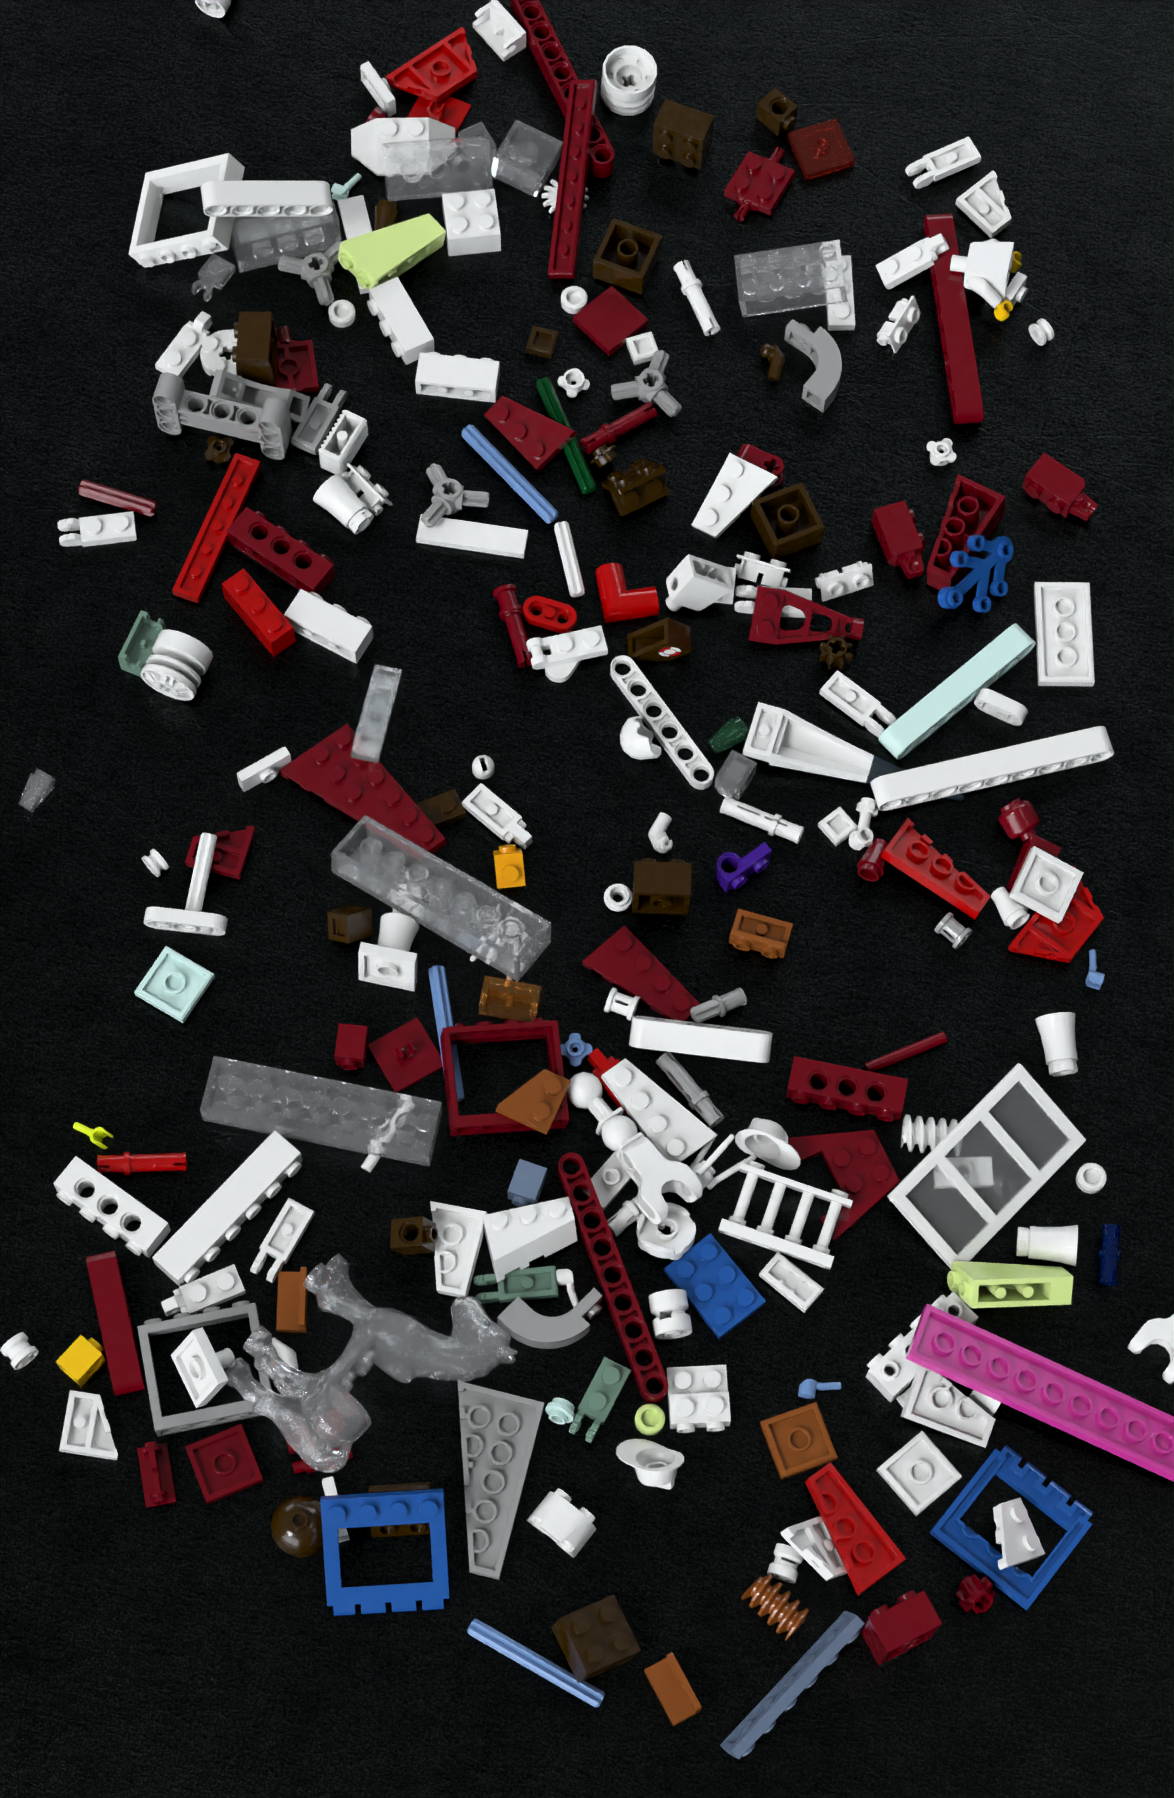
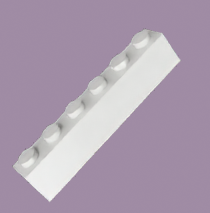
M274 1130L152 1257L155 1265L179 1287L194 1281L200 1273L199 1268L206 1261L211 1262L219 1254L221 1250L219 1247L226 1240L231 1241L237 1236L241 1230L239 1226L247 1218L251 1220L258 1214L261 1209L260 1204L267 1197L271 1199L281 1189L280 1184L287 1176L291 1178L299 1171L302 1166L301 1153Z

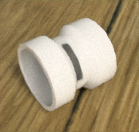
M777 1543L774 1550L775 1560L770 1563L767 1574H772L773 1578L784 1582L796 1583L798 1576L797 1566L802 1563L803 1557L792 1546Z

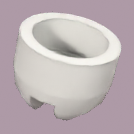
M486 755L476 757L472 763L473 774L479 779L490 778L494 773L493 760ZM485 761L486 771H483L480 762Z

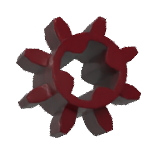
M976 1574L963 1579L959 1585V1591L956 1592V1596L960 1599L959 1604L966 1612L973 1609L976 1614L987 1611L993 1604V1597L996 1596V1593L992 1590V1583L986 1576L980 1580Z

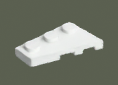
M729 453L692 526L717 539L740 517V514L753 500L761 497V494L779 478Z
M430 1201L433 1222L436 1223L438 1230V1240L435 1243L434 1256L437 1291L440 1294L465 1298L469 1293L484 1234L482 1215H486L487 1212Z

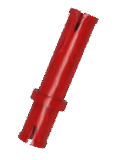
M124 1152V1155H97V1170L100 1174L124 1172V1175H131V1172L187 1171L186 1152L161 1154H131L130 1152Z

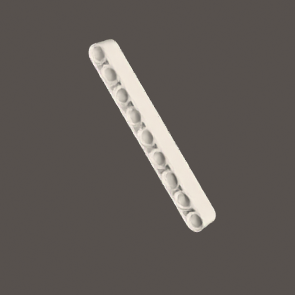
M1097 726L879 776L872 780L870 784L878 809L880 811H887L1100 762L1113 756L1114 750L1106 728L1104 726Z

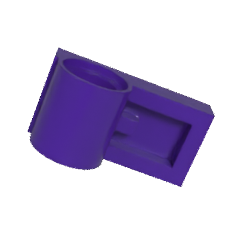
M764 842L742 859L732 852L722 854L718 858L716 867V878L719 885L726 893L732 888L735 890L740 888L747 882L749 875L755 871L756 873L762 872L770 864L772 850ZM730 865L733 866L736 869V871L733 873H727L723 871L722 868L724 866Z

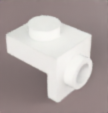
M1017 272L1007 287L1005 298H1002L1001 301L1008 300L1013 306L1017 301L1020 303L1028 290L1025 287L1027 276Z

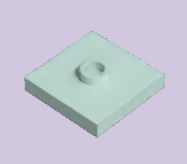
M165 946L134 993L137 997L184 1023L215 976L212 972Z

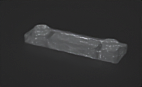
M375 664L351 751L352 758L375 763L379 762L402 670Z

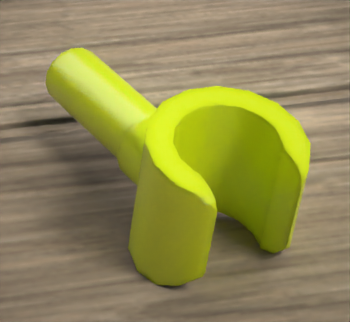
M75 1122L73 1125L74 1129L88 1135L90 1140L102 1149L108 1148L102 1144V1140L106 1136L113 1138V1135L102 1127L92 1129L78 1122Z

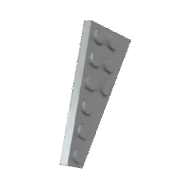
M458 1381L470 1573L499 1580L542 1417L544 1402Z

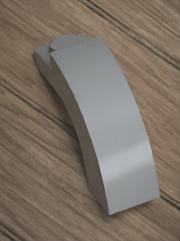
M792 319L786 326L784 340L806 354L813 361L816 368L814 374L803 386L802 399L821 412H824L834 400L839 388L842 371V359L839 348L832 336L821 326L815 333H812L808 326L802 323L799 324Z
M216 369L209 396L263 408L267 398H277L288 405L291 422L304 423L311 398L291 389L263 385Z
M593 1288L571 1311L557 1317H547L536 1313L518 1296L497 1317L498 1325L512 1338L525 1345L541 1349L564 1347L580 1340L590 1332V1324L585 1319L592 1320L601 1311L602 1295Z

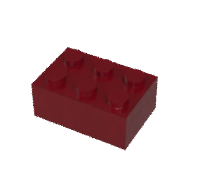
M914 1590L909 1591L898 1598L899 1601L895 1603V1606L889 1608L885 1604L871 1612L861 1634L879 1666L931 1639L942 1625L925 1591L918 1594Z

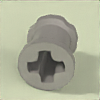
M949 912L934 930L937 934L941 933L951 941L954 949H958L970 936L972 930L969 927H963L953 918L954 915Z

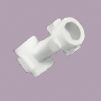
M862 798L857 804L856 810L860 812L858 828L849 835V845L854 850L860 851L862 848L872 844L873 832L869 829L871 816L876 817L879 810L876 808V800L872 798Z

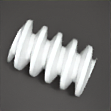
M906 1114L902 1126L901 1148L904 1143H907L908 1151L912 1152L915 1144H918L920 1153H924L927 1145H930L932 1151L958 1125L957 1120L952 1119L947 1127L946 1120L941 1118L936 1126L934 1118L929 1117L924 1125L922 1116H917L914 1123H912L911 1116ZM962 1139L953 1147L956 1157L960 1154Z

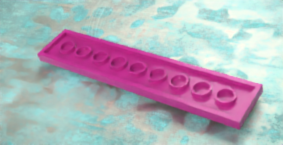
M927 1304L923 1308L905 1359L1174 1482L1173 1416Z

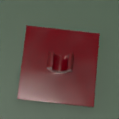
M418 1018L367 1045L395 1093L443 1068L441 1056Z

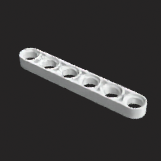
M625 655L615 657L610 667V675L653 732L656 739L690 785L698 790L710 787L714 778V770L635 662ZM619 664H626L631 670L626 675H619L615 671V667ZM634 685H642L646 689V693L642 696H635L631 693L630 689ZM650 706H657L661 709L662 713L658 717H650L647 715L646 710ZM666 727H672L678 734L675 738L668 739L662 735V730ZM683 748L690 749L693 757L689 760H682L678 757V751ZM697 770H705L709 774V778L706 781L700 782L694 778L693 774Z

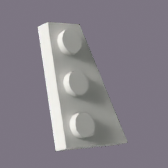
M918 1365L901 1417L986 1448L995 1419L954 1387L945 1377Z

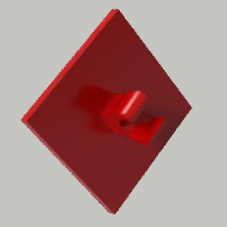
M451 96L446 97L439 103H435L434 99L430 101L418 97L407 118L429 117L455 127L456 136L471 109V105Z

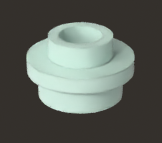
M554 1398L545 1408L549 1419L556 1424L571 1423L575 1417L574 1405L563 1398Z

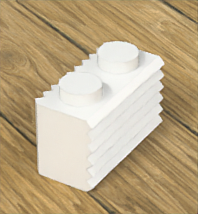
M342 410L337 423H334L335 427H332V431L326 436L327 440H324V444H321V448L318 449L321 468L340 475L347 470V464L352 462L368 436L366 419L348 410Z

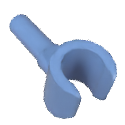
M1089 950L1090 966L1086 985L1100 990L1105 974L1096 972V950Z
M806 1379L799 1386L798 1396L814 1399L816 1390L841 1389V1383H821L813 1379Z

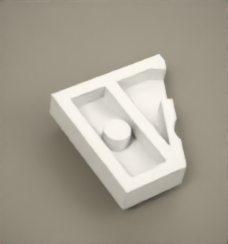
M991 171L959 196L955 203L990 238H993L1006 228L1012 219L1008 207L1004 204L1005 198L1002 190H999L996 181L997 175L994 171Z

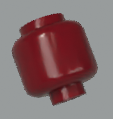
M1017 798L1000 809L1001 814L998 817V821L1010 839L1020 837L1022 841H1025L1037 833L1035 827L1039 825L1040 818L1029 801H1021Z

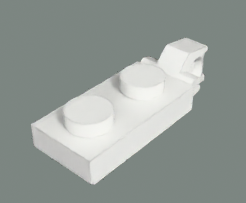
M940 233L934 237L920 240L877 264L876 267L884 286L890 290L935 265L934 261L938 258L937 255L948 250L949 246Z
M202 311L196 317L194 323L189 321L184 325L156 362V369L162 373L168 372L182 378L200 354L203 339L210 335V332L207 330L212 325L211 315Z
M480 783L462 802V806L503 841L505 840L509 844L514 841L524 850L532 843V835L524 830L526 824L522 821V817L483 784Z
M233 1264L194 1280L189 1284L180 1286L173 1291L174 1296L162 1301L161 1305L167 1317L180 1311L181 1313L189 1312L191 1315H195L206 1308L217 1306L246 1292Z

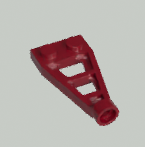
M757 585L748 640L777 645L828 640L829 635L833 637L844 635V638L860 641L864 619L851 618L785 589ZM790 605L804 613V624L801 628L787 631L780 628L781 612L784 606ZM818 613L830 617L832 620L830 630L826 632L811 631L810 622L812 614ZM850 623L849 633L845 630V626Z

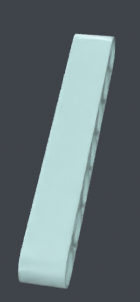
M1017 623L1011 625L892 723L880 735L878 741L897 760L902 759L977 697L981 689L988 688L1033 649L1036 642Z

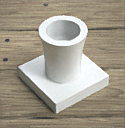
M386 913L381 916L378 944L374 945L364 942L360 944L358 951L359 980L415 991L417 983V953L409 952L419 930V924L413 918L401 913Z

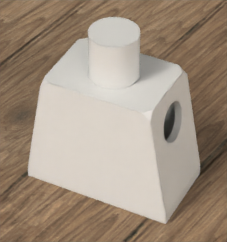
M688 554L667 577L666 584L669 597L666 598V605L675 612L682 606L696 611L703 610L733 590L728 568Z

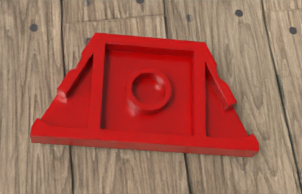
M463 27L459 28L388 74L386 80L389 86L430 101L434 99L435 103H439L477 78V68L474 60H472V52L466 40L465 29Z
M1080 880L1061 922L1056 923L1035 912L1009 945L1008 950L1070 963L1101 924L1104 917L1098 906L1093 903L1092 895L1088 888H1085Z

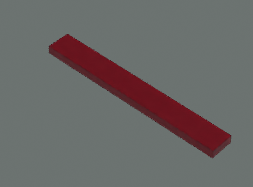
M595 79L570 80L548 267L550 279H575L598 86Z

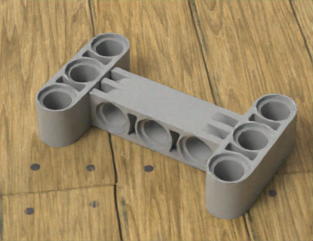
M168 372L160 375L152 401L157 424L162 431L172 435H179L183 425H188L258 442L265 456L275 460L284 459L292 436L289 407L284 401L277 398H267L263 408L185 390L184 381L179 376ZM196 408L202 409L199 412H192ZM220 415H228L226 418H218ZM247 421H253V422H254V423H252V424H250V425H245V424H243V423H245V422H247Z

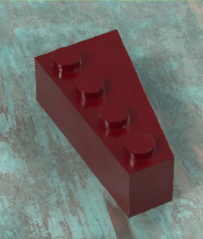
M959 474L957 475L953 493H951L945 517H943L941 529L927 566L928 585L940 590L946 586L955 587L962 580L969 568L953 567L950 563L952 552L965 551L968 556L977 557L980 551H970L967 547V539L971 535H982L985 540L989 539L1005 514V496Z

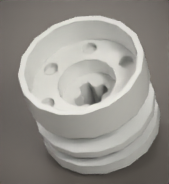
M626 45L614 49L607 55L603 63L601 97L604 104L612 112L622 116H634L644 112L651 105L657 77V65L653 56L645 49Z
M162 630L152 648L155 655H150L147 658L146 665L140 672L141 678L150 687L166 696L183 701L192 700L197 692L196 688L201 684L200 676L206 673L213 658L212 652L206 645L190 635L175 630Z

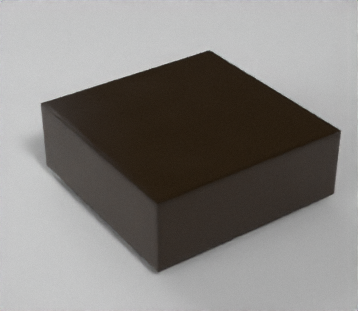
M533 325L526 346V353L552 359L559 338V332Z

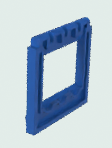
M1006 1444L1001 1452L995 1448L937 1522L930 1534L982 1576H986L992 1584L1027 1611L1092 1524L1088 1519L1093 1512L1077 1499L1071 1507L1068 1506L1066 1502L1072 1495L1053 1480L1045 1488L1042 1483L1047 1476L1030 1462H1027L1022 1469L1017 1466L1023 1457ZM995 1475L1067 1531L1041 1567L1034 1573L1033 1577L1017 1565L1000 1570L998 1560L1003 1558L1002 1553L960 1520Z
M443 1489L321 1496L327 1606H333L334 1616L355 1615L356 1604H361V1614L386 1613V1603L391 1602L392 1612L417 1611L416 1601L422 1600L423 1610L444 1609V1599H449ZM429 1523L433 1582L342 1588L339 1528Z

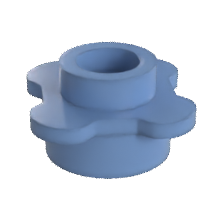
M578 1033L570 1034L569 1040L565 1044L560 1045L561 1055L574 1067L580 1066L586 1055L592 1052V1046L583 1042ZM573 1048H577L578 1051H577V1052H573L572 1049H573Z

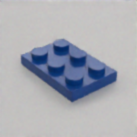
M711 1233L685 1252L682 1258L673 1261L664 1268V1272L676 1287L687 1292L688 1302L718 1339H721L766 1303L764 1298Z

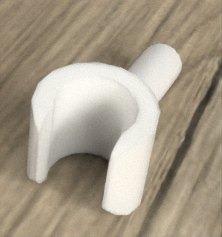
M569 1269L556 1270L557 1286L567 1285V1292L574 1308L579 1301L574 1290L573 1273Z

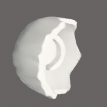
M641 716L627 719L620 733V744L623 751L630 757L639 760L658 758L661 755V747L652 743L654 734L643 725Z

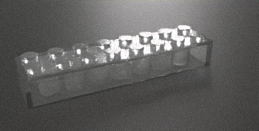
M366 815L331 852L332 872L402 914L413 918L419 924L516 981L520 980L551 943V923Z
M214 1056L200 1112L203 1121L272 1134L276 1130L282 1137L430 1167L442 1116V1102Z

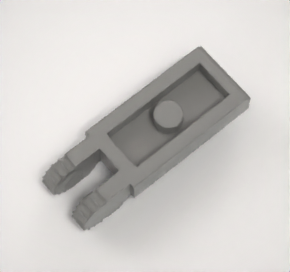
M324 384L318 396L313 399L309 406L304 423H300L293 434L291 445L316 455L337 418L339 410H341L346 401L347 392L340 390L331 404L327 400L331 395L332 385Z

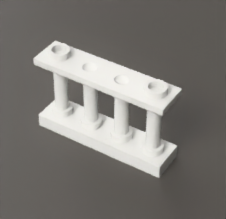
M749 1160L748 1164L741 1163L739 1171L746 1173L747 1176L734 1214L729 1217V1220L722 1218L718 1229L719 1232L830 1270L834 1256L829 1255L830 1250L828 1246L841 1207L851 1208L853 1200L848 1199L849 1194L836 1189H832L831 1193L764 1171L765 1166ZM761 1178L775 1183L761 1226L758 1225L755 1230L745 1226L746 1221L744 1218L757 1180ZM787 1187L803 1194L789 1235H785V1238L781 1239L773 1236L774 1231L772 1227ZM817 1197L831 1203L817 1245H813L811 1249L801 1245L802 1240H800L813 1198Z

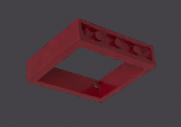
M537 1018L532 1022L521 1023L520 1020L513 1019L505 1021L504 1024H492V1022L483 1021L476 1023L475 1026H464L461 1023H456L455 1026H448L442 1029L440 1042L451 1136L535 1130L500 1113L459 1116L452 1045L546 1038L550 1072L564 1078L557 1020L549 1021ZM566 1093L549 1129L566 1128L569 1121Z

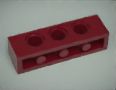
M246 507L226 530L229 544L298 590L302 589L308 593L315 592L321 595L335 578L334 565L330 558L324 554L318 555L311 550V547L305 541L300 539L297 541L291 537L289 532L282 526H274L259 511L253 512ZM258 535L267 536L262 540L255 539ZM281 549L288 550L285 554L277 553ZM301 564H309V565H310V566H309L308 568H306V569H301V568H299V566H300Z
M794 1056L786 1097L792 1098L791 1100L798 1104L812 1102L820 1104V1107L824 1109L836 1110L841 1108L848 1110L853 1115L864 1116L865 1114L876 1115L879 1120L892 1122L894 1119L900 1120L908 1079ZM819 1080L824 1083L825 1088L816 1090L810 1083ZM848 1086L854 1093L850 1096H845L840 1093L839 1088ZM877 1092L881 1095L882 1100L878 1102L872 1101L868 1098L867 1094Z

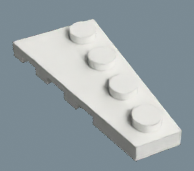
M626 1058L601 1076L640 1131L651 1141L665 1159L682 1162L717 1136L715 1132Z

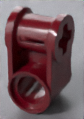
M743 444L737 457L779 478L768 489L779 487L784 478V464L781 458L750 444Z

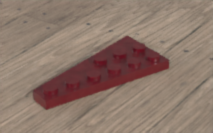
M348 724L279 770L282 777L300 784L304 790L311 791L322 797L326 803L355 820L368 824L377 833L385 834L395 840L396 844L423 860L447 844L444 836Z

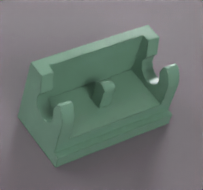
M140 611L118 656L121 670L141 677L140 672L146 665L147 658L150 655H155L152 648L159 633L162 630H167L162 619L159 618L157 622H154L150 619V615L147 612Z

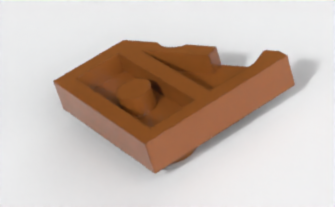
M544 1069L499 1103L496 1112L547 1135L571 1081Z

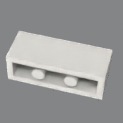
M398 277L369 289L370 300L367 301L369 310L373 316L377 315L380 319L381 331L385 337L389 336L391 338V346L397 357L401 356L407 365L418 360L420 352H434V338Z
M420 352L415 379L416 394L496 403L500 362L490 358L474 359L463 355L447 356L437 352Z
M300 589L284 614V617L294 627L295 632L356 664L373 639L372 626L366 619L348 614L340 605H331L323 601V598L315 592L308 593Z

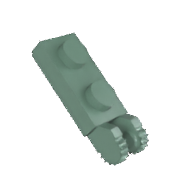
M556 1266L525 1268L522 1270L515 1269L505 1274V1279L499 1282L496 1281L495 1274L478 1275L473 1278L474 1284L479 1286L498 1283L497 1292H483L475 1296L481 1304L497 1301L499 1303L513 1302L518 1296L523 1301L558 1297Z
M604 1357L577 1408V1414L568 1432L575 1435L582 1424L583 1418L587 1416L595 1420L588 1429L585 1441L592 1443L601 1424L604 1425L631 1370Z

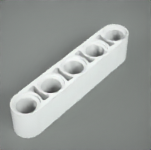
M208 181L201 185L204 214L212 217H319L328 215L333 211L330 185L325 181Z
M632 1016L629 1045L642 1049L768 1063L773 1033L747 1028L647 1016Z

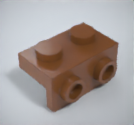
M738 909L733 928L731 929L729 943L742 951H749L750 949L759 951L767 958H784L793 924Z

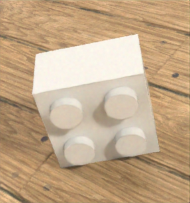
M494 189L442 194L443 217L449 256L501 251V234Z

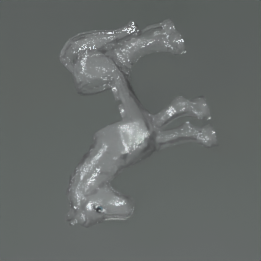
M338 1253L326 1266L322 1262L317 1265L307 1276L303 1286L316 1295L319 1309L342 1316L354 1325L352 1336L339 1358L331 1367L318 1373H308L295 1369L280 1358L272 1344L271 1333L261 1325L250 1335L243 1348L254 1357L255 1368L266 1373L273 1380L281 1394L267 1389L252 1376L250 1365L241 1357L236 1359L226 1370L225 1374L228 1378L226 1384L236 1388L244 1400L253 1403L252 1413L271 1419L280 1429L288 1444L306 1464L321 1472H337L345 1466L353 1442L371 1425V1419L367 1411L349 1392L354 1386L352 1383L358 1375L361 1377L365 1376L374 1363L392 1378L402 1383H409L415 1377L467 1382L475 1378L487 1376L491 1370L498 1367L501 1363L513 1364L516 1359L513 1355L517 1354L518 1351L509 1347L511 1341L510 1334L489 1318L478 1299L473 1296H459L454 1300L451 1306L453 1329L451 1336H446L429 1329L411 1315L394 1308L375 1307L358 1293L351 1283L348 1274L349 1263Z

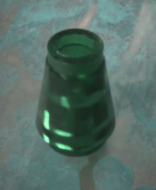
M739 716L734 719L730 718L708 740V743L715 753L718 754L746 741L749 729Z

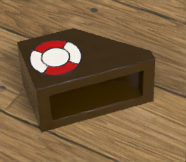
M668 617L627 635L628 657L633 661H671L691 652L690 627Z

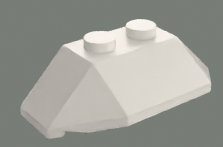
M429 117L375 118L351 129L352 157L356 160L358 159L377 176L430 175L456 154L455 127Z

